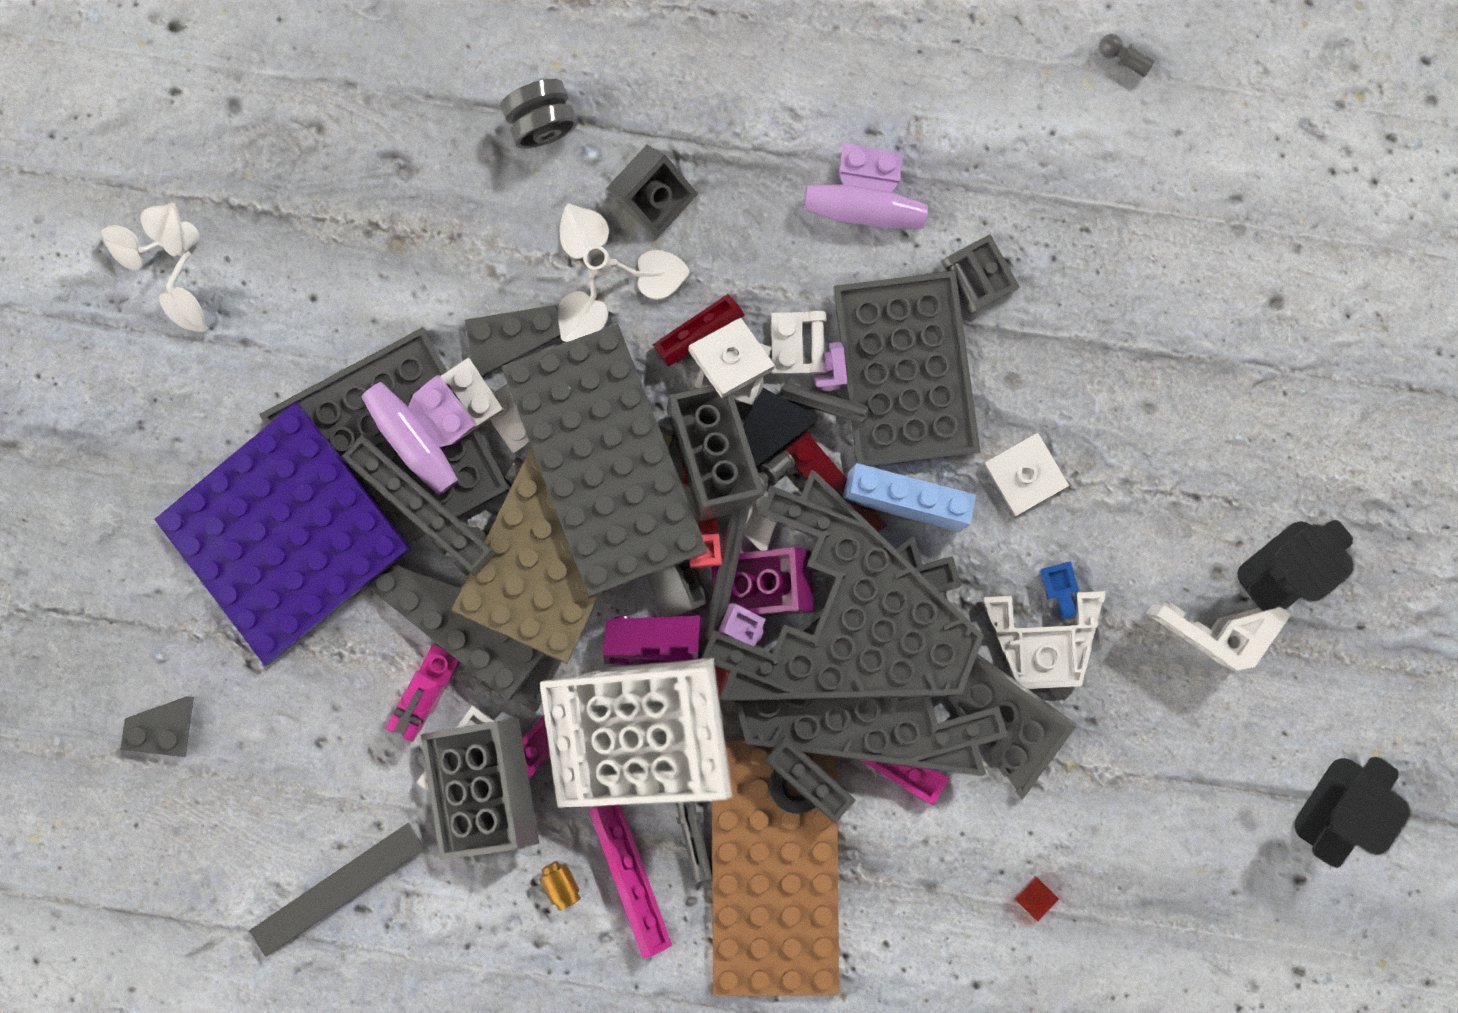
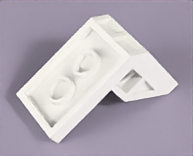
M1164 602L1162 605L1152 603L1146 612L1148 616L1221 666L1234 670L1255 667L1291 616L1290 613L1281 607H1275L1266 611H1262L1258 607L1218 618L1212 628L1209 629L1198 621L1193 622L1190 620L1188 622L1184 619L1186 613L1172 603L1167 604Z

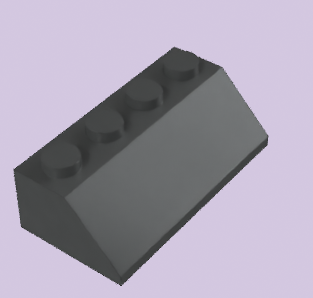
M713 386L669 395L667 414L700 522L731 515L764 496L762 484L733 394L731 393L721 398Z

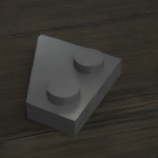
M186 696L125 718L120 750L186 757L194 697Z

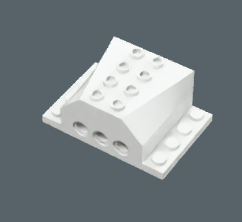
M714 658L605 667L574 678L552 679L540 682L558 808L722 800L732 797L714 674Z

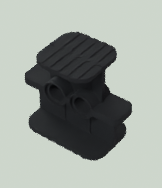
M1338 520L1329 521L1324 526L1320 524L1310 525L1303 521L1292 523L1239 567L1237 573L1238 580L1262 611L1274 609L1275 607H1281L1286 610L1299 598L1308 602L1320 601L1346 581L1353 573L1354 562L1346 551L1352 545L1353 537Z
M1379 757L1370 758L1364 768L1346 758L1337 759L1329 766L1295 820L1297 835L1313 846L1312 853L1315 857L1331 867L1339 868L1356 845L1372 855H1383L1390 850L1411 816L1408 802L1391 790L1399 777L1398 770Z

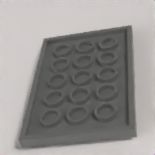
M956 271L834 286L840 342L844 347L848 401L862 404L869 408L868 417L864 423L860 424L851 421L856 463L875 467L980 453Z

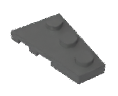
M556 305L465 319L471 361L482 378L486 374L501 368V366L509 364L511 361L561 337Z

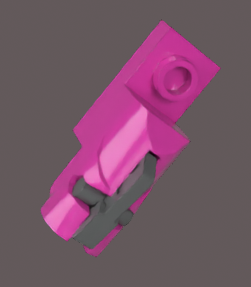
M433 643L419 671H416L385 728L392 733L394 731L403 735L402 738L414 742L430 713H433L460 661L444 648Z

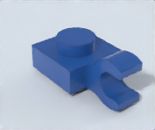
M1071 561L1040 569L1039 573L1047 600L1057 599L1060 618L1065 619L1076 615L1071 594L1079 592Z

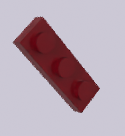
M727 294L652 345L667 366L670 367L690 353L688 351L689 345L733 321L743 318L745 314L734 299Z

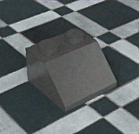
M647 144L606 188L618 204L656 238L667 229L698 195L664 153Z

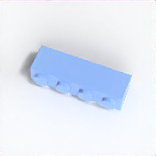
M856 463L848 472L843 493V499L847 503L961 532L971 524L976 498L975 494Z

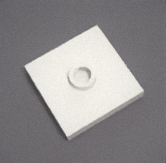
M742 318L689 345L688 349L721 398L773 371L775 366Z
M1038 433L984 463L986 470L1014 517L1069 486Z

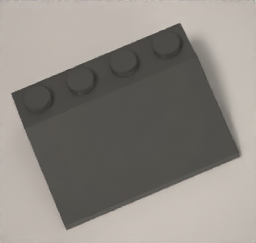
M519 717L420 734L440 860L518 850L539 843Z

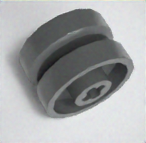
M544 79L527 84L511 92L500 103L506 121L513 124L510 131L517 148L529 149L549 144L568 135L577 127L578 120L573 107L565 104L569 98L562 80Z

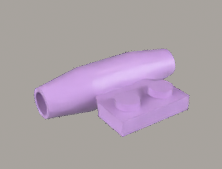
M843 143L838 172L842 185H807L803 210L839 222L883 229H923L926 223L928 205L893 193L900 182L903 153Z
M439 375L432 378L412 395L409 406L382 382L375 384L361 396L379 431L409 469L438 496L458 482L441 447L455 444L478 424Z

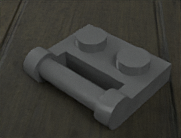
M991 234L941 261L945 270L956 271L957 285L968 303L966 307L970 315L1020 288ZM967 259L986 293L981 298H978L959 264Z

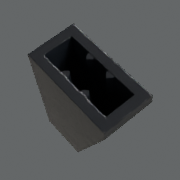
M762 388L743 424L756 469L813 427L818 416Z

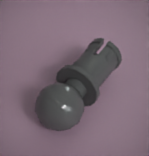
M1107 34L1100 40L1099 50L1104 57H1118L1120 61L1117 65L1123 64L1143 78H1145L1155 62L1153 59L1132 48L1133 45L1131 43L1128 48H1125L1122 39L1118 35Z
M781 451L767 464L759 465L758 475L764 493L768 485L774 486L777 484V479L795 466L793 457L787 451Z

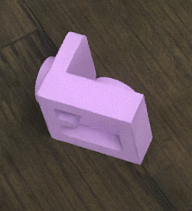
M841 342L829 343L830 352L824 353L826 371H832V373L814 376L816 387H822L824 391L837 390L841 388L840 385L847 384L844 347Z
M729 604L718 632L755 646L763 635L762 627L766 619L737 604Z

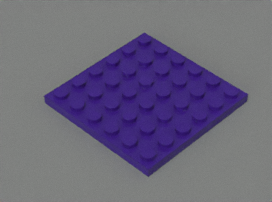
M299 403L292 404L154 519L264 666L271 664L411 549Z

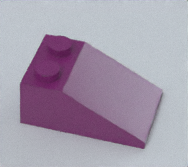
M792 547L740 553L729 604H737L758 616L814 612L812 569L807 568L811 557L810 550ZM711 566L713 590L719 566Z

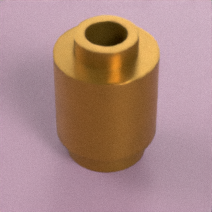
M554 861L541 869L543 874L538 879L551 904L556 905L558 911L572 906L581 899L578 894L580 889L567 863L560 865L558 861Z

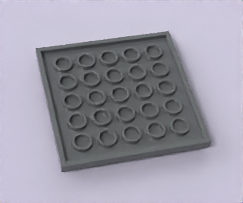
M424 327L259 414L266 427L292 404L299 403L340 457L363 435L456 518L510 490L506 479H504L505 477L477 428L455 444L441 447L458 482L438 496L409 469L379 431L361 396L379 382H382L409 406L412 395L435 376H441L447 372ZM345 462L408 545L427 535Z

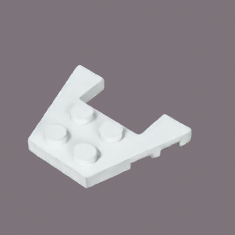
M1105 591L1075 593L1077 624L1074 626L1015 628L1012 596L982 598L983 605L1014 680L1027 689L1082 686L1092 649L1091 644L1099 622L1101 606L1105 599Z

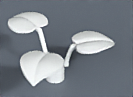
M175 203L149 207L141 213L140 220L143 229L155 241L147 246H139L136 235L125 227L111 225L101 230V236L111 255L118 263L128 269L138 270L144 265V258L141 253H146L158 246L163 247L172 256L180 255L181 257L166 285L168 292H162L159 295L161 306L166 315L182 328L197 332H204L209 329L205 324L203 311L196 298L183 288H174V282L186 259L191 256L188 250L200 240V234L195 226L185 221L181 223Z
M568 203L561 218L560 240L565 252L574 259L583 258L585 265L590 270L591 295L589 297L584 292L576 291L566 295L561 300L557 314L562 341L569 342L604 328L608 319V308L603 302L595 300L597 296L596 278L608 275L613 267L632 276L639 277V290L643 295L654 300L665 299L674 294L690 274L689 268L680 258L662 250H652L642 254L638 260L640 271L633 270L619 263L616 259H611L603 248L608 240L610 231L605 218L593 210Z

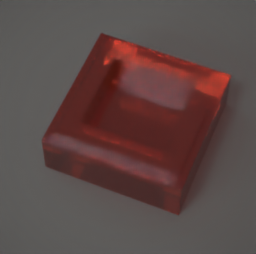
M1036 876L1013 898L1037 921L1059 900Z

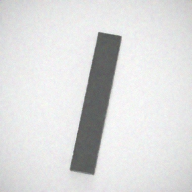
M363 435L341 456L348 465L473 576H476L496 554L493 549Z
M407 823L250 929L249 932L265 957H267L426 848L411 825Z

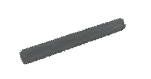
M750 504L732 513L729 517L721 554L722 565L718 567L703 636L707 642H709L713 630L718 632L728 609Z

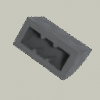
M690 560L647 576L663 617H678L709 603L695 568H690Z

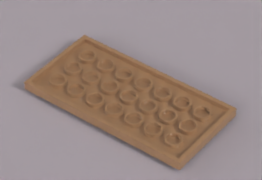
M724 741L732 797L712 800L713 996L839 995L838 823H833L817 807L807 813L793 814L784 811L774 802L769 790V780L773 768L763 760L773 748L746 745L745 741ZM804 753L837 782V757ZM785 782V789L789 795L797 798L803 796L789 782Z

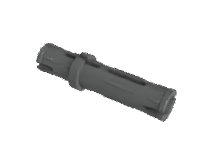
M695 801L676 802L679 814L676 817L677 824H681L693 874V882L709 880L713 877L699 823L701 813L697 812Z

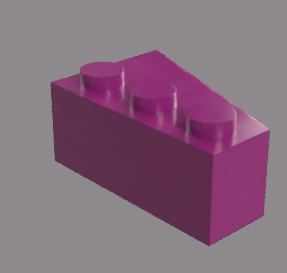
M616 616L614 619H606L603 648L604 664L626 666L698 659L700 616L649 618Z

